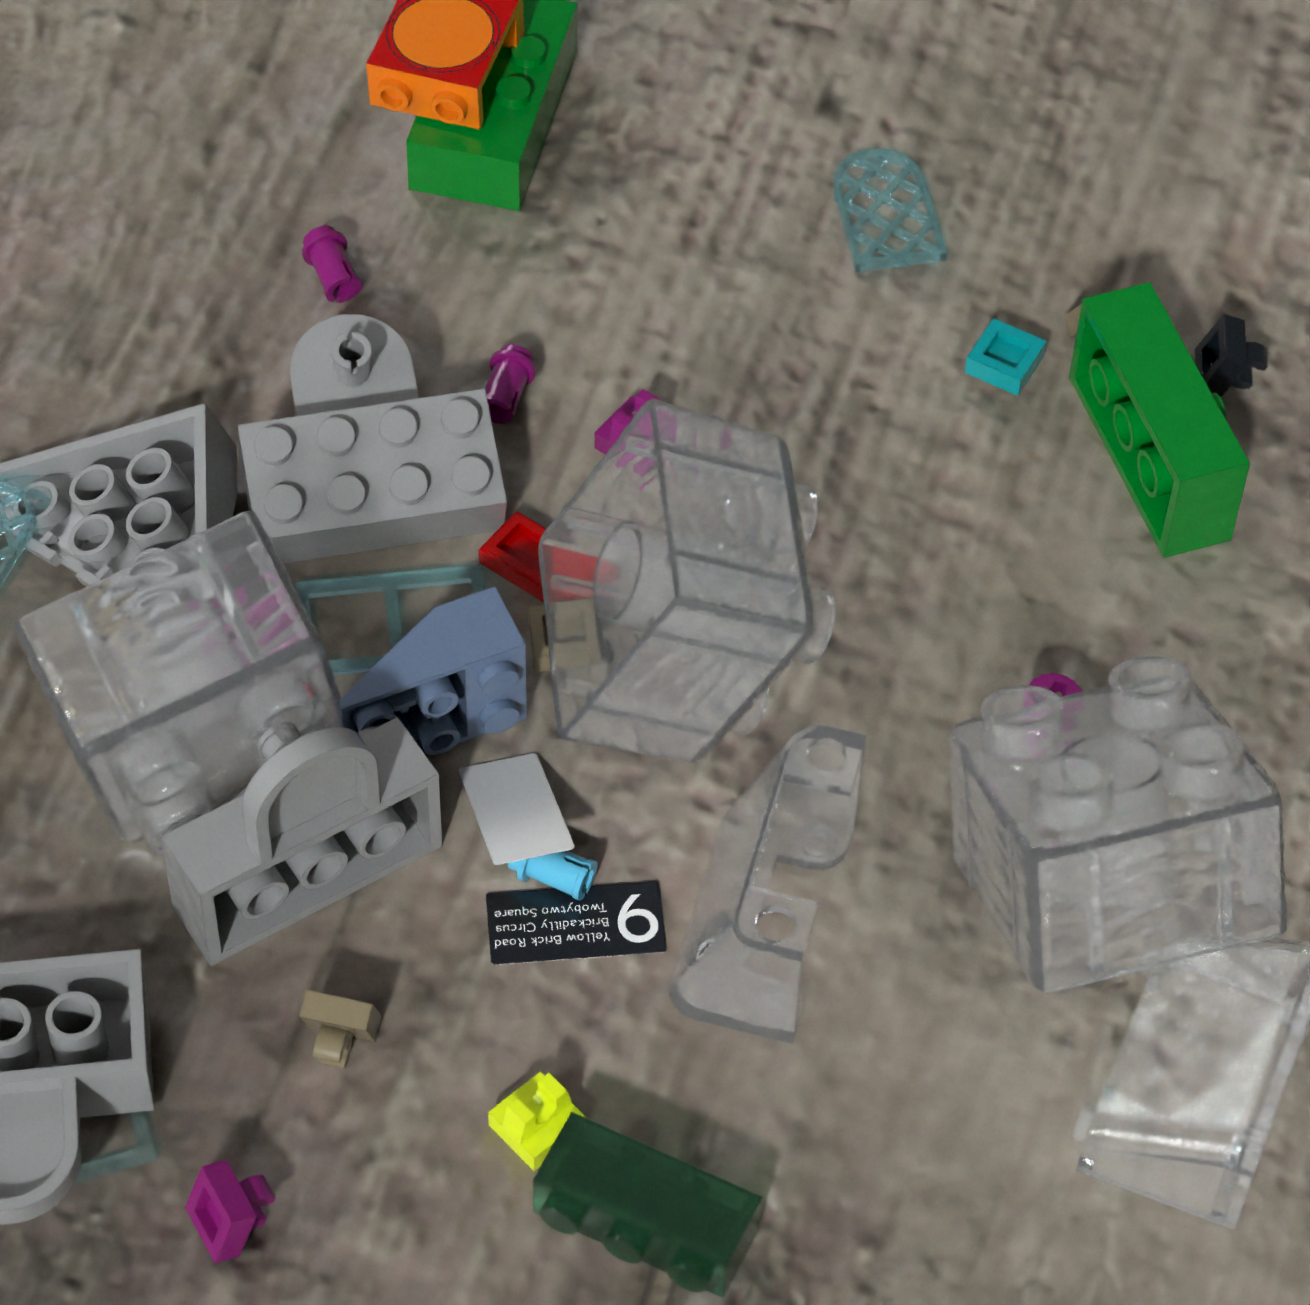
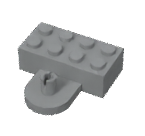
M343 314L327 318L312 326L298 341L290 362V384L296 416L238 425L240 459L259 567L494 532L505 523L507 500L485 388L419 398L413 363L408 347L394 329L373 317L359 314Z
M398 717L379 727L365 728L358 733L351 729L334 727L314 731L302 737L293 723L282 722L278 724V728L285 737L284 741L279 739L271 727L263 733L257 743V750L267 761L255 773L246 789L240 791L230 802L202 816L196 815L182 820L172 831L161 836L172 908L210 966L442 847L439 773Z
M141 949L0 962V1224H14L31 1220L46 1213L56 1206L73 1186L81 1163L80 1118L154 1110L149 999Z

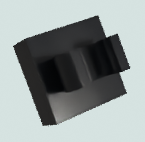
M1223 313L1195 348V364L1210 392L1217 393L1222 397L1230 386L1238 389L1251 388L1253 385L1252 367L1265 371L1268 367L1267 348L1257 342H1246L1245 320Z

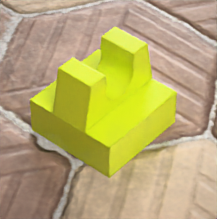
M539 1072L488 1112L489 1126L533 1171L537 1170L586 1131V1116L572 1103L568 1091L549 1072L545 1076Z

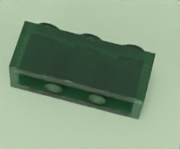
M573 1112L569 1115L533 1179V1212L539 1214L547 1225L564 1234L572 1235L578 1232L603 1243L604 1247L612 1255L625 1262L639 1263L642 1261L666 1272L677 1285L692 1292L700 1293L706 1290L724 1298L760 1229L762 1196Z

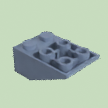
M494 586L434 607L338 701L340 727L351 729L358 733L365 728L379 727L398 717L425 755H438L449 751L458 743L486 733H501L511 728L515 723L527 719L526 644L496 587Z

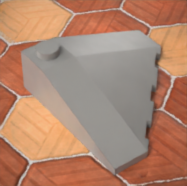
M205 403L0 463V533L8 531L21 539L19 543L26 550L52 566L57 567L62 564L77 573L75 577L82 584L113 602L116 599H120L133 607V612L136 616L154 628L214 610L237 498V445Z

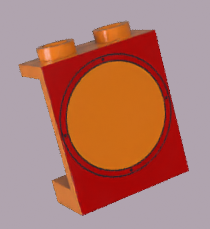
M397 0L366 63L370 105L480 130L484 122L482 87L501 46L511 48V46L517 47L522 36H524L523 0Z

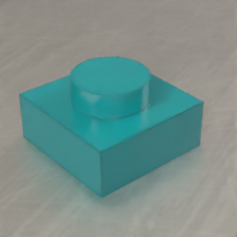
M993 318L967 356L965 373L1019 396L1044 358L1047 341Z

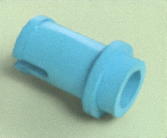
M562 851L508 863V868L517 872L518 880L525 883L532 878L569 894L578 901L583 900L585 892L588 893L598 866L595 860L586 859L570 851Z

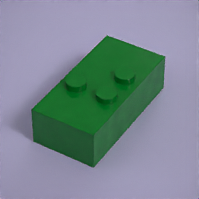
M523 0L524 36H522L517 47L511 46V48L501 46L482 87L484 122L480 130L456 124H447L439 120L416 115L406 140L409 190L520 211L577 54L578 2L567 0Z
M1150 282L1083 298L1069 379L1163 558L1231 541L1250 462L1227 422L1226 410L1221 397L1217 393L1210 392Z

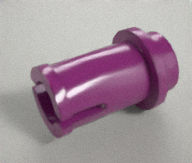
M319 226L309 231L303 239L302 257L307 264L314 267L324 288L327 300L333 302L335 299L337 303H342L354 298L360 292L362 283L345 252L347 249L345 236L331 226Z
M508 344L492 354L489 362L492 372L485 387L491 422L498 424L511 422L524 386L531 383L535 378L537 370L534 365V356L522 346Z

